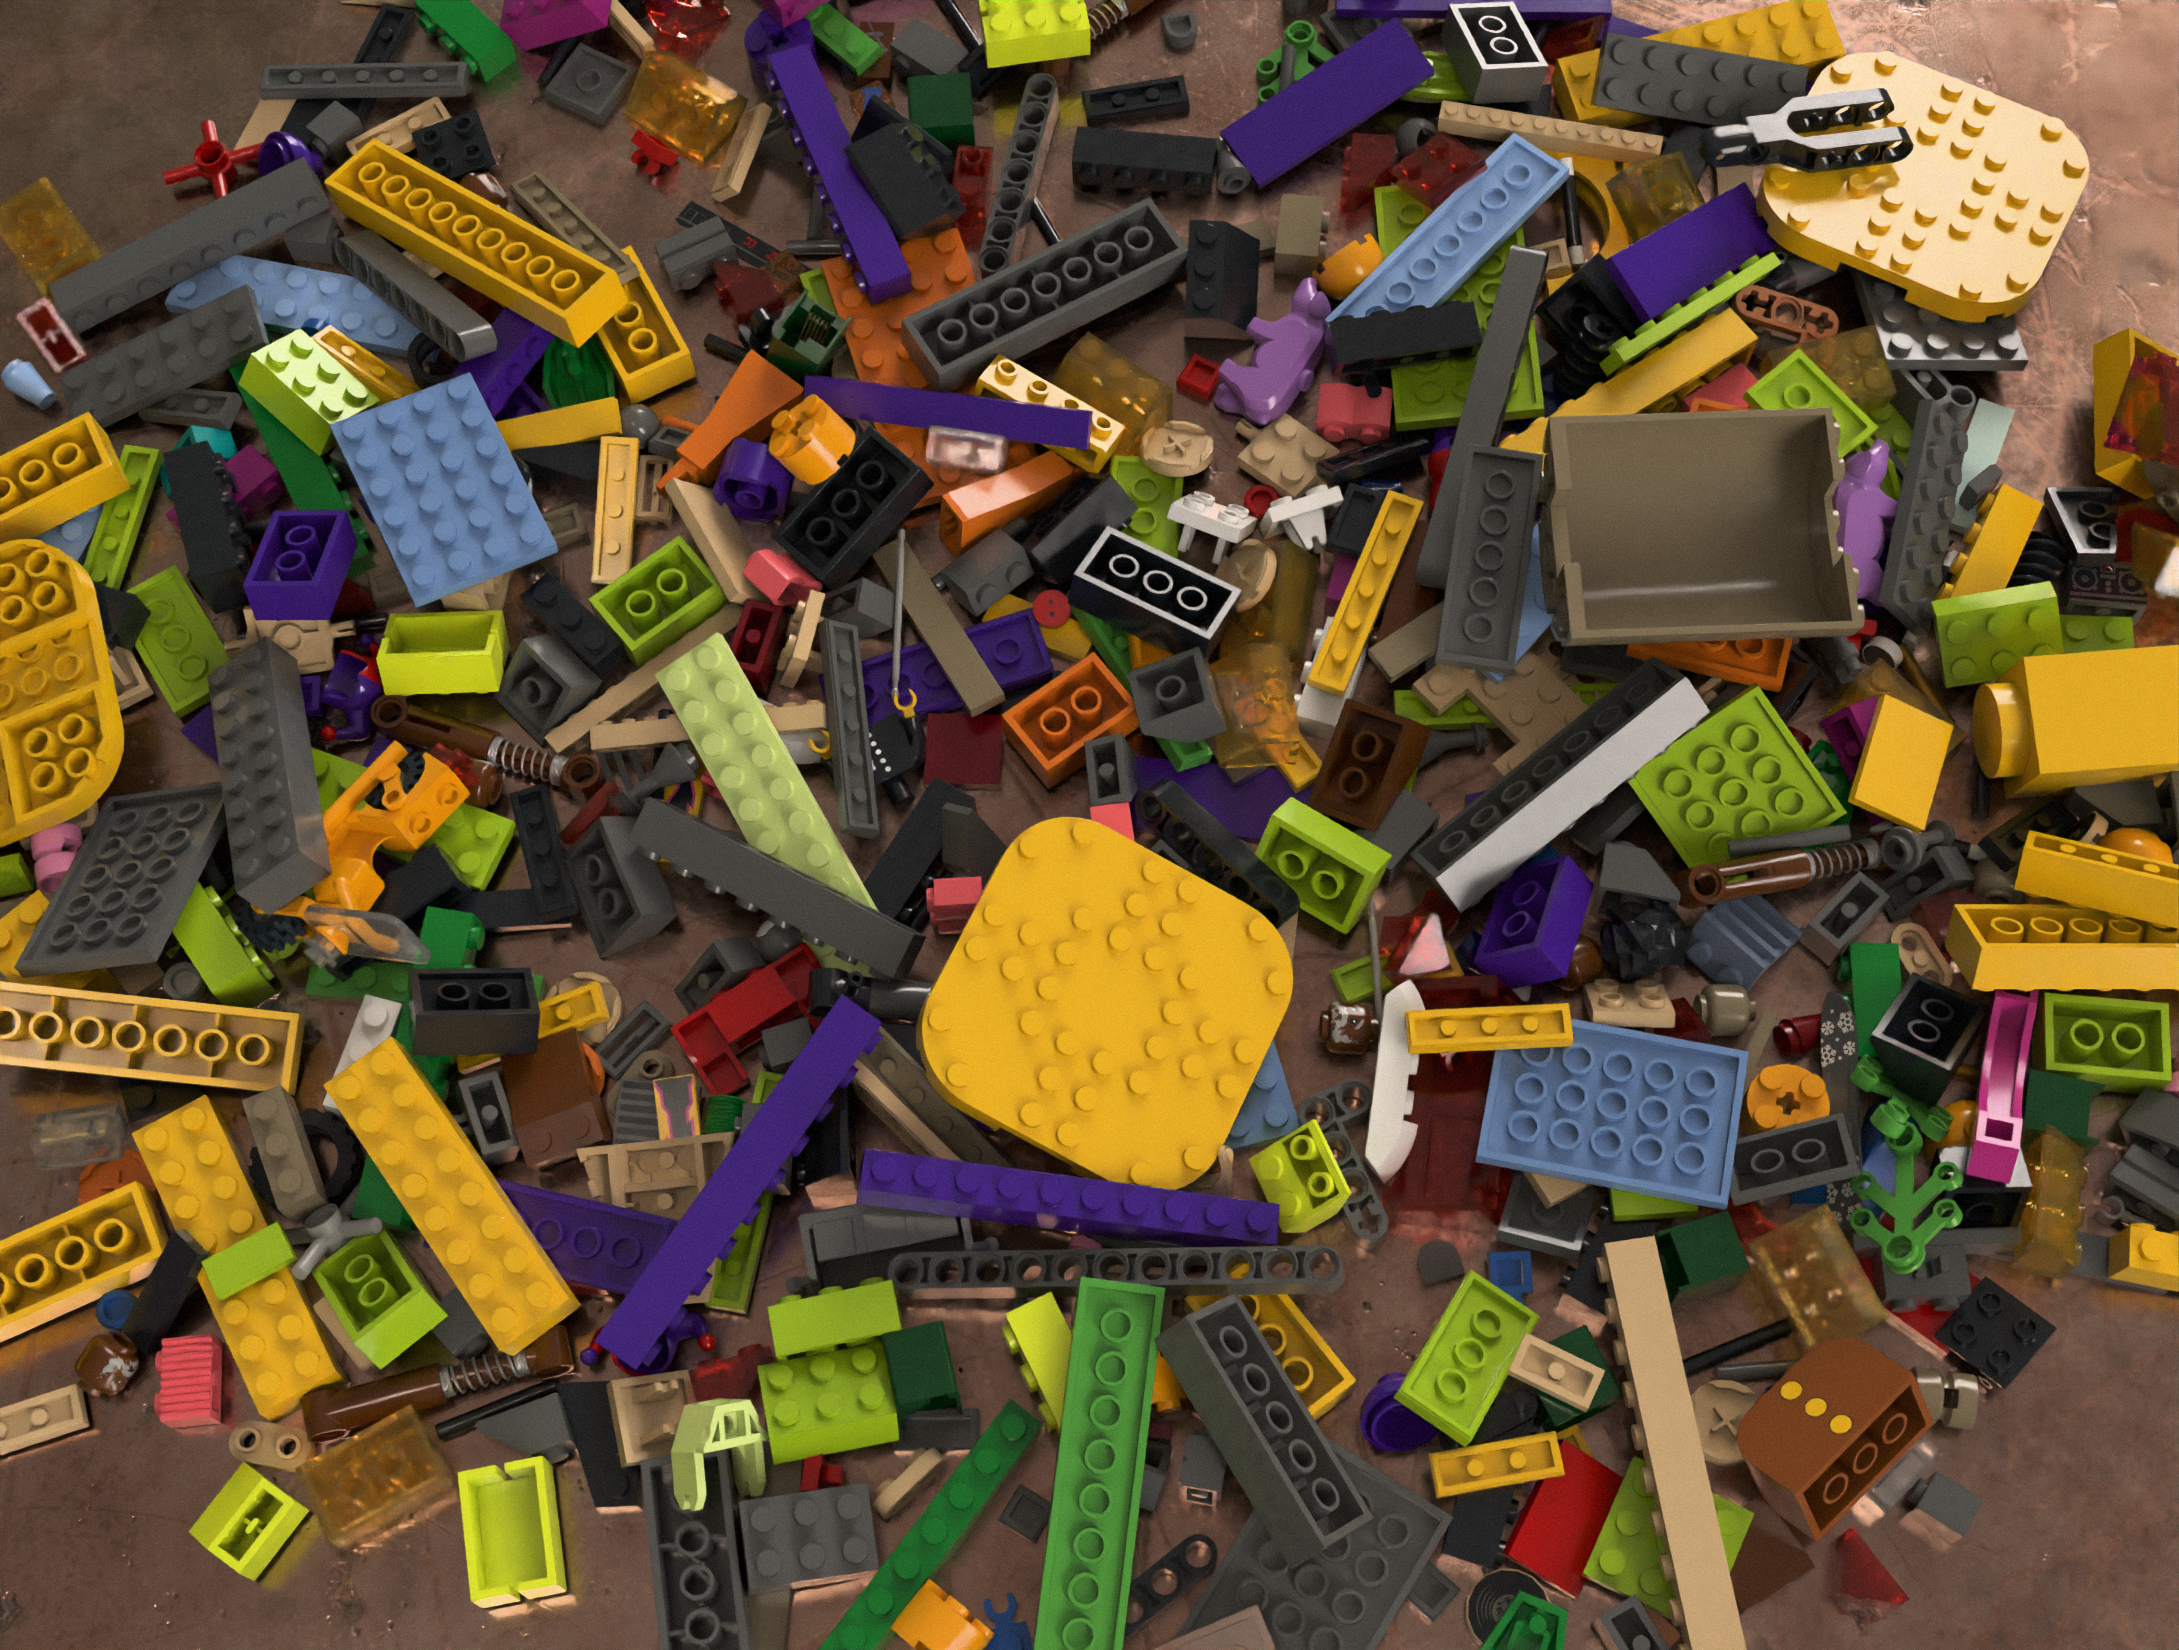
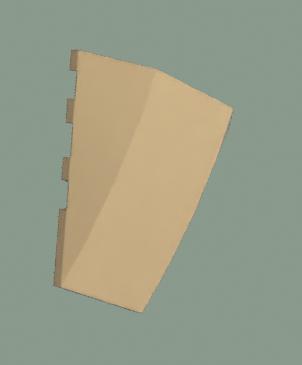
M735 1131L578 1148L576 1151L580 1163H584L589 1178L587 1184L591 1196L597 1202L671 1218L679 1223L732 1149ZM717 1257L707 1269V1272L713 1276L699 1296L691 1292L683 1304L711 1301Z

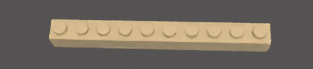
M1445 100L1442 101L1437 132L1503 143L1513 133H1516L1540 149L1655 168L1658 165L1663 136Z
M734 602L724 605L717 614L703 620L700 626L693 631L686 632L679 641L668 645L655 658L647 660L644 666L635 672L629 673L619 684L608 688L601 697L591 700L580 712L570 715L566 722L559 727L552 728L544 737L549 748L555 755L558 754L559 757L571 758L591 743L590 726H596L600 721H612V724L619 723L622 719H625L661 693L663 689L655 676L657 672L715 633L722 634L727 644L732 642L743 609L738 603Z
M808 700L805 705L787 702L783 703V707L774 708V705H762L779 735L819 732V730L829 731L827 706L821 703L820 700ZM669 714L666 719L648 716L644 717V721L636 722L635 719H622L621 723L612 724V721H600L598 725L590 726L591 750L597 753L665 747L667 743H671L673 746H677L681 742L685 745L693 744L677 714Z

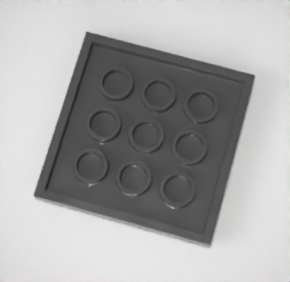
M1848 266L1882 370H1896L1897 368H1905L1906 370L1937 369L1964 371L2025 370L2029 359L2012 315L2003 318L2001 314L1987 316L1985 322L1981 323L1949 319L1904 301L1908 290Z

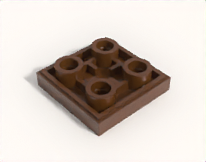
M1762 1495L1742 1506L1755 1514L1730 1572L1737 1608L1741 1614L1816 1568L1784 1518L1767 1504Z

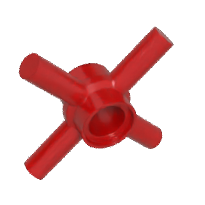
M206 120L201 123L204 142L194 152L196 162L163 172V178L167 186L201 176L213 186L215 200L229 194L227 185L231 184L237 176L235 165L258 159L259 150L263 142L230 152L218 142L215 123Z

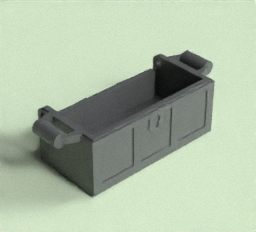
M852 1204L798 1216L807 1276L801 1278L796 1276L790 1277L786 1281V1288L790 1295H801L803 1299L805 1296H818L819 1290L831 1286H842L843 1290L859 1287V1283L862 1280L872 1277H883L884 1281L889 1280L887 1275L889 1262L894 1256L903 1252L996 1251L1001 1249L998 1240L994 1237L986 1238L981 1242H974L970 1218L865 1204ZM918 1268L907 1270L902 1277V1282L914 1280L917 1277ZM949 1268L945 1273L959 1271V1268Z

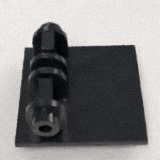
M477 109L411 133L422 165L452 181L470 173L492 174L491 166L495 165L496 161Z
M1985 1276L1972 1291V1294L1934 1335V1338L1980 1371L1982 1374L1978 1379L1984 1386L1992 1389L1995 1385H1998L2006 1390L2057 1330V1327Z

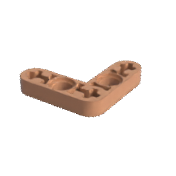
M1749 285L1742 291H1738L1732 300V309L1741 320L1797 337L1793 352L1798 348L1801 351H1814L1819 358L1817 367L1823 373L1825 372L1839 325L1838 317L1833 310L1758 285ZM1749 295H1753L1754 303L1765 306L1769 300H1772L1773 303L1767 311V317H1764L1763 313L1766 309L1754 307L1751 311L1746 310L1747 304L1741 300L1746 299ZM1782 304L1790 306L1795 314L1793 322L1788 324L1780 322L1776 317V308ZM1804 311H1806L1807 315L1804 319L1816 321L1819 317L1824 318L1823 324L1828 326V329L1818 333L1816 332L1817 326L1815 324L1805 322L1802 328H1799L1798 324L1803 318Z

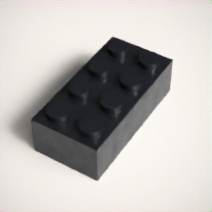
M869 426L855 441L849 457L844 454L838 460L837 464L841 467L837 472L825 481L818 483L771 536L776 543L831 591L844 586L934 486L933 481L921 467L872 426Z
M207 440L163 453L193 582L215 614L249 605L243 584L251 567L249 555H253L254 550L248 534L242 531L241 524L246 523V517L240 502H235L234 494L239 492V488L233 472L227 471L222 454L220 452L214 453Z
M1107 526L1074 572L1068 604L1173 655L1199 646L1207 661L1235 618L1242 590Z

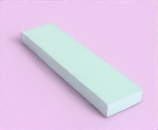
M1979 398L1966 431L1968 435V449L1964 453L1961 468L1962 481L1957 488L1955 498L1956 510L1954 517L1951 519L1950 530L1965 534L1971 523L1975 522L1978 504L1967 511L1959 504V498L1967 483L1989 465L1996 464L2015 410Z

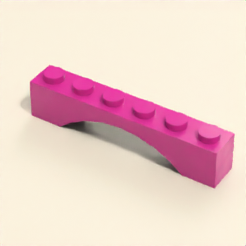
M2017 989L1993 990L1989 1005L1966 1175L2010 1184L2020 1149L2023 1124V1086L2039 989L2028 992Z

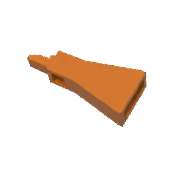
M751 349L746 354L707 418L676 449L679 460L655 485L659 496L663 499L669 497L664 486L672 478L693 484L702 481L709 486L717 478L725 452L731 446L732 441L736 438H745L750 442L760 443L772 435L774 428L771 426L774 417L783 410L789 412L796 405L803 402L804 387Z
M1053 449L1014 469L942 495L939 539L953 557L957 559L998 528L1001 529L1019 515L1026 519L1033 513L1050 505L1070 486V483L1077 480L1086 470L1060 455L1057 456Z

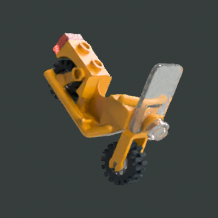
M394 740L322 814L332 874L312 887L316 901L303 893L269 916L244 898H241L239 903L243 907L236 908L235 915L238 918L234 919L238 929L257 949L261 951L264 949L267 953H273L274 948L278 951L285 950V943L287 942L293 946L297 943L294 938L304 939L303 942L308 948L303 953L321 969L326 964L334 968L337 965L335 960L340 955L346 956L347 954L427 964L432 955L430 950L403 921L389 914L368 912L385 887L384 881L374 870L373 855L380 844L387 851L415 854L416 850L470 795L469 791L480 781L470 768L474 764L473 761L459 748L451 751L440 743L429 753L425 752L422 758L417 752L414 753L412 749H405L399 742ZM363 800L366 801L367 804L361 810H355Z

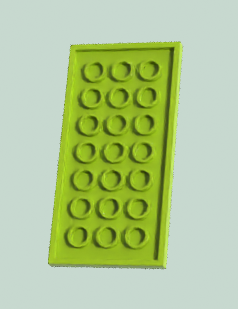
M1467 178L1374 188L1378 240L1384 260ZM1522 225L1445 301L1460 300L1462 303L1474 301L1482 343L1512 245L1525 247ZM1534 317L1504 421L1544 417L1545 408ZM1481 346L1476 357L1391 369L1396 432L1457 426L1459 424Z

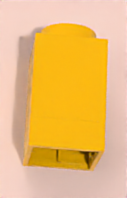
M2179 645L2023 657L1993 684H1982L1978 688L1974 699L1973 738L1977 759L1984 775L1988 778L2003 777L2006 799L2047 796L2050 793L2053 795L2069 794L2074 786L2153 780L2154 787H2159L2171 771H2179Z

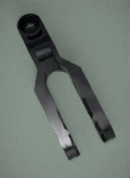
M1872 88L1792 98L1775 114L1741 118L1734 124L1705 129L1699 137L1696 148L1703 160L1717 168L1780 163L1807 173L1899 162L1911 154L1914 144L1906 128L1902 126L1811 137L1798 135V133L1824 131L1834 126L1854 124V127L1861 126L1862 123L1875 122L1885 118L1894 111L1895 105L1886 89ZM1883 102L1879 107L1869 110L1872 106ZM1850 106L1846 111L1835 114L1840 109ZM1902 141L1898 146L1887 149L1892 144ZM1868 145V147L1862 150L1861 152L1854 153V151H1856L1858 148ZM1719 155H1725L1720 160L1716 159Z

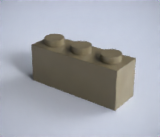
M281 1085L241 1100L278 1210L291 1222L310 1215L318 1208L330 1204L294 1098Z

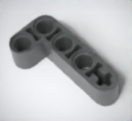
M1352 1079L1305 1099L1300 1105L1298 1123L1299 1127L1308 1122L1306 1116L1312 1112H1319L1326 1117L1327 1121L1319 1125L1329 1147L1338 1148L1344 1154V1158L1336 1162L1346 1183L1355 1184L1362 1191L1360 1196L1348 1198L1338 1214L1354 1245L1369 1251L1382 1245L1386 1237L1389 1220L1346 1132L1366 1121L1372 1103L1371 1089L1367 1084L1360 1080ZM1353 1096L1359 1098L1363 1102V1106L1353 1110L1347 1108L1342 1101L1346 1097ZM1364 1208V1217L1370 1226L1377 1225L1376 1231L1371 1234L1368 1228L1361 1230L1363 1222L1361 1210Z

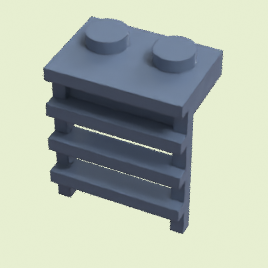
M1760 895L1716 903L1709 912H1705L1693 927L1692 934L1698 942L1684 952V955L1717 984H1738L1743 986L1748 994L1764 971L1800 940L1805 928L1801 927L1798 929Z

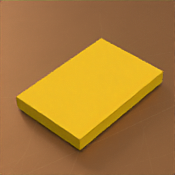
M1887 694L1879 697L1848 802L1917 833L1923 831L1954 726Z

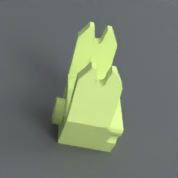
M717 1398L684 1405L671 1449L674 1495L681 1510L691 1508V1511L703 1509L707 1496L703 1454L727 1448L732 1450L734 1482L740 1496L751 1494V1497H756L763 1494L766 1484L763 1441L768 1440L769 1436L767 1431L760 1426L759 1416L750 1400Z

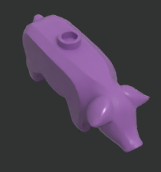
M1305 278L1301 281L1291 299V312L1287 316L1273 322L1263 321L1257 317L1252 319L1246 333L1253 337L1254 342L1260 346L1252 357L1251 367L1237 365L1229 358L1224 361L1218 371L1219 379L1224 385L1220 383L1213 399L1217 407L1226 412L1239 413L1253 425L1268 426L1272 421H1276L1287 412L1300 390L1303 392L1308 390L1313 381V370L1318 364L1324 349V336L1327 330L1325 319L1331 314L1330 303L1326 295L1322 291H1317V279Z
M1875 439L1871 448L1867 451L1850 455L1844 459L1845 477L1835 489L1832 505L1833 510H1837L1840 517V527L1836 534L1838 546L1843 547L1844 553H1851L1853 567H1857L1859 570L1860 585L1858 591H1856L1857 600L1867 599L1875 606L1884 607L1878 601L1884 576L1878 560L1884 548V538H1890L1899 501L1887 496L1879 488L1887 473L1889 446L1883 440Z

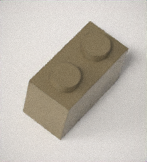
M1282 193L1274 273L1311 276L1312 272L1315 269L1317 270L1318 263L1325 261L1327 242L1320 240L1321 233H1328L1330 212L1324 211V197Z

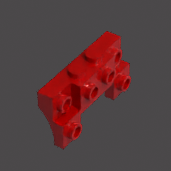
M806 942L765 968L758 967L745 975L743 982L730 990L728 988L720 990L710 998L708 1004L670 1027L674 1038L712 1096L731 1095L751 1082L736 1055L763 1039L761 1030L788 1023L802 1014L808 1018L810 1026L815 1032L824 1020V1018L812 1016L807 1012L809 972L822 967Z

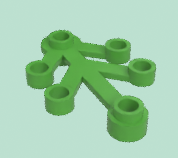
M1304 20L1292 22L1284 31V43L1271 55L1257 62V77L1264 82L1274 80L1270 85L1259 89L1257 98L1259 106L1267 101L1263 97H1273L1279 93L1280 76L1278 78L1276 76L1277 67L1281 64L1283 45L1291 44L1296 47L1293 83L1316 69L1308 63V54L1322 64L1335 56L1317 42V32L1309 22ZM1263 68H1270V69H1272V70H1270V71H1264V70H1262V69H1263Z
M1866 1054L1862 1056L1855 1065L1856 1069L1850 1075L1851 1081L1864 1091H1872L1891 1098L1886 1105H1879L1870 1117L1871 1123L1888 1137L1898 1139L1907 1128V1119L1911 1115L1925 1135L1936 1142H1941L1950 1131L1948 1126L1952 1123L1954 1117L1940 1105H1936V1107L1931 1106L1896 1089L1890 1076L1876 1059Z
M1908 1122L1907 1128L1898 1139L1885 1135L1887 1146L1896 1156L1895 1197L1881 1187L1874 1175L1868 1171H1860L1861 1176L1852 1178L1850 1182L1851 1188L1858 1198L1862 1200L1870 1199L1895 1219L1894 1233H1891L1879 1224L1870 1209L1858 1208L1850 1215L1849 1223L1857 1235L1861 1237L1869 1236L1882 1247L1881 1257L1883 1263L1891 1272L1896 1274H1908L1918 1269L1925 1259L1926 1252L1924 1246L1942 1228H1954L1960 1224L1963 1218L1962 1211L1954 1200L1942 1199L1934 1205L1933 1214L1913 1231V1220L1943 1190L1952 1191L1957 1189L1962 1184L1963 1175L1953 1162H1942L1935 1167L1933 1175L1914 1193V1160L1921 1151L1923 1138L1911 1122ZM1910 1141L1907 1145L1902 1146L1905 1142ZM1954 1173L1950 1179L1942 1180L1945 1174ZM1871 1182L1867 1188L1859 1189L1863 1183ZM1953 1210L1949 1217H1942L1945 1211ZM1863 1219H1870L1866 1225L1858 1226ZM1909 1252L1905 1257L1899 1258L1902 1253Z

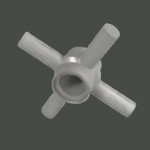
M359 1185L355 1186L339 1208L335 1204L324 1205L308 1216L304 1222V1227L284 1230L290 1245L311 1243L291 1269L292 1274L297 1279H306L323 1255L328 1259L354 1237L381 1232L382 1221L378 1217L351 1220Z

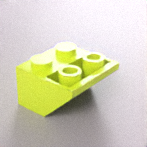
M1310 1120L1248 1159L1268 1203L1279 1204L1278 1224L1283 1233L1308 1232L1338 1214L1351 1195V1191L1317 1120Z
M243 1461L188 1532L207 1550L236 1572L255 1581L303 1520L309 1509Z

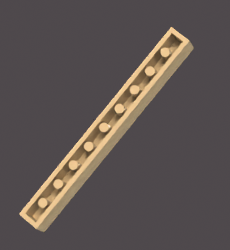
M1655 1236L1604 1243L1600 1254L1601 1257L1596 1258V1270L1599 1282H1606L1610 1298L1604 1299L1605 1312L1608 1323H1615L1618 1340H1613L1614 1355L1617 1365H1624L1627 1382H1622L1623 1397L1626 1407H1633L1637 1424L1631 1425L1632 1439L1636 1451L1642 1450L1646 1467L1640 1468L1641 1481L1645 1494L1652 1493L1655 1510L1649 1512L1651 1528L1654 1537H1661L1665 1553L1659 1555L1661 1575L1664 1582L1671 1581L1674 1599L1668 1600L1670 1617L1673 1626H1680L1684 1644H1678V1650H1747Z

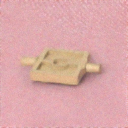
M1284 413L1279 419L1272 421L1268 426L1260 430L1244 418L1241 419V422L1237 423L1235 432L1248 439L1250 444L1237 456L1236 465L1264 485L1273 487L1281 497L1291 496L1292 500L1301 498L1306 491L1316 486L1327 485L1328 489L1339 486L1318 476L1316 463L1339 455L1340 450L1287 413Z
M245 606L243 612L247 624L246 638L225 641L224 648L227 650V657L239 655L244 648L253 645L264 636H267L297 659L299 675L333 670L336 663L333 647L335 638L356 635V627H354V620L331 624L330 620H256L251 606Z

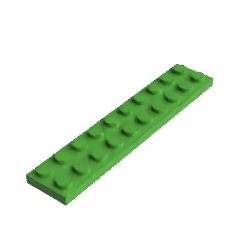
M1079 1277L1032 1650L1123 1649L1158 1346L1154 1339L1160 1335L1165 1288Z

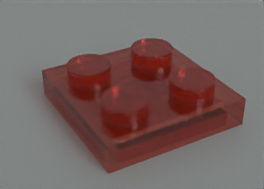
M1442 131L1389 169L1388 174L1391 182L1433 210L1444 202L1456 189L1482 172H1485L1488 168L1482 156L1445 131Z

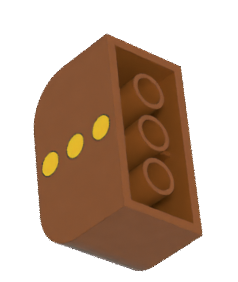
M1842 1337L1826 1340L1814 1346L1796 1364L1791 1365L1785 1371L1784 1376L1767 1393L1762 1394L1756 1400L1754 1406L1744 1415L1739 1424L1737 1444L1759 1492L1767 1504L1778 1515L1815 1542H1818L1917 1442L1934 1422L1915 1375L1869 1344L1858 1339Z

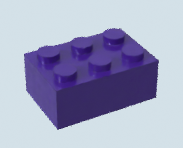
M347 510L273 512L243 584L256 620H330L358 546Z
M1568 855L1516 868L1509 879L1499 883L1474 959L1476 966L1501 992L1566 977L1594 884Z

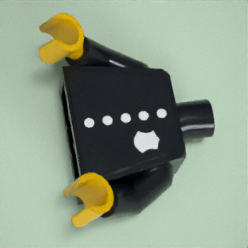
M908 688V691L911 695V702L908 705H899L896 692L892 697L894 705L902 710L903 715L901 717L895 712L868 726L876 802L888 797L896 810L904 809L914 802L915 797L909 785L919 780L918 768L923 765L925 759L926 735L919 713L914 712L913 707L916 705L917 698L910 688ZM819 730L825 739L824 746L818 749L813 740L808 738L807 747L810 751L821 754L820 762L834 782L830 736L827 731Z

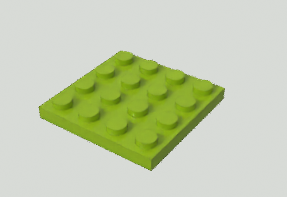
M1754 683L1702 718L1700 724L1695 729L1683 733L1670 744L1669 749L1664 754L1652 758L1639 769V772L1633 779L1628 781L1688 868L1700 864H1711L1774 852L1768 851L1730 857L1727 841L1824 828L1847 813L1757 683ZM1747 874L1726 878L1725 884L1746 880L1748 878Z

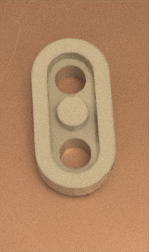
M1907 922L1898 925L1890 935L1888 943H1898L1900 971L1905 979L1908 980L1912 972H1915L1921 976H1930L1935 982L1949 988L1953 980L1952 970L1928 931L1917 923ZM1901 943H1910L1913 946L1914 950H1905L1902 947Z
M248 1420L240 1423L233 1430L229 1439V1448L232 1455L241 1462L244 1461L249 1465L288 1472H297L306 1468L313 1460L316 1449L315 1443H309L306 1432L300 1428L257 1420ZM255 1434V1443L251 1447L245 1448L244 1441L246 1437ZM290 1441H295V1450L291 1454L285 1455L284 1448L286 1444Z
M923 1447L919 1448L907 1459L904 1464L907 1469L895 1480L889 1477L877 1487L873 1493L876 1500L872 1507L884 1520L890 1518L937 1475L947 1460L935 1447L927 1451Z

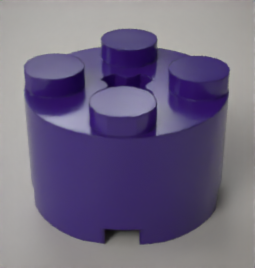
M764 9L759 13L758 18L749 25L744 37L745 49L751 73L755 77V81L762 88L769 90L764 77V72L768 71V55L807 43L818 66L813 32L808 19L803 17L801 20L795 21L783 29Z
M745 438L734 439L731 446L726 450L714 485V498L720 506H723L725 502L732 507L731 514L738 518L751 522L772 521L774 515L779 514V517L784 514L795 476L771 455L768 450L769 445L750 442Z

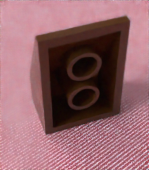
M1346 698L1307 806L1317 812L1375 832L1418 767L1432 729L1414 720Z
M577 1029L538 1042L536 1053L500 1056L514 1129L527 1168L541 1170L578 1156L576 1151L578 1148L605 1146L612 1143L613 1136Z

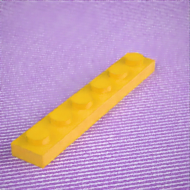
M1388 490L1309 674L1308 686L1341 698L1344 697L1424 506L1423 501Z

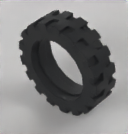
M306 1108L305 1112H299L306 1134H322L329 1137L335 1143L338 1151L337 1167L331 1178L324 1184V1188L330 1204H335L339 1208L342 1205V1201L355 1188L356 1180L360 1181L363 1170L360 1168V1162H363V1153L358 1146L360 1143L345 1123L337 1119L330 1112L324 1111V1113H321L315 1108ZM257 1146L252 1147L249 1156L252 1159V1165L249 1166V1175L254 1181L252 1185L267 1204L282 1214L277 1208ZM307 1216L299 1220H306Z

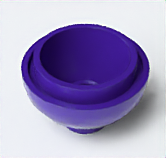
M281 131L268 134L258 154L260 178L304 156L318 179H320L323 174V162L319 153L316 151L311 152L302 140L291 133Z
M1394 1372L1381 1377L1377 1385L1367 1394L1360 1408V1427L1364 1438L1374 1447L1385 1451L1401 1452L1418 1448L1433 1439L1440 1431L1393 1398L1405 1378V1375L1402 1373Z

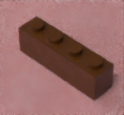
M1418 520L1392 581L1390 593L1386 596L1378 616L1383 617L1380 628L1373 626L1368 649L1436 604L1439 589L1415 584L1417 564L1430 523L1428 521ZM1419 665L1408 673L1417 674Z

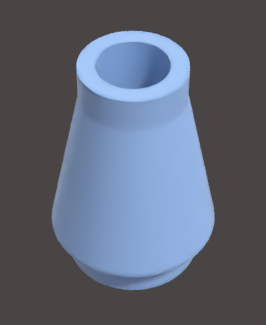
M16 359L10 362L2 371L1 380L5 383V388L35 404L41 410L49 408L55 402L56 393L49 388L30 362Z

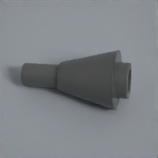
M1221 136L1216 137L1217 187L1221 192L1227 194L1240 192L1249 184L1251 174L1229 150Z

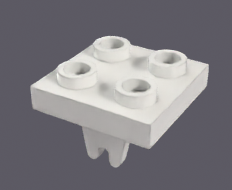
M1320 485L1306 491L1305 497L1292 500L1291 496H1286L1271 502V508L1267 509L1259 525L1263 540L1286 533L1300 558L1305 559L1308 555L1307 550L1313 549L1315 554H1320L1321 546L1327 543L1324 520L1333 518L1344 500L1339 486L1328 489L1327 485Z
M1194 491V494H1188L1172 503L1167 518L1184 524L1178 546L1179 551L1186 552V549H1190L1197 529L1219 537L1212 563L1219 565L1226 556L1231 542L1237 544L1254 532L1258 518L1248 515L1249 510L1242 506L1228 504V507L1215 503V497L1204 492Z

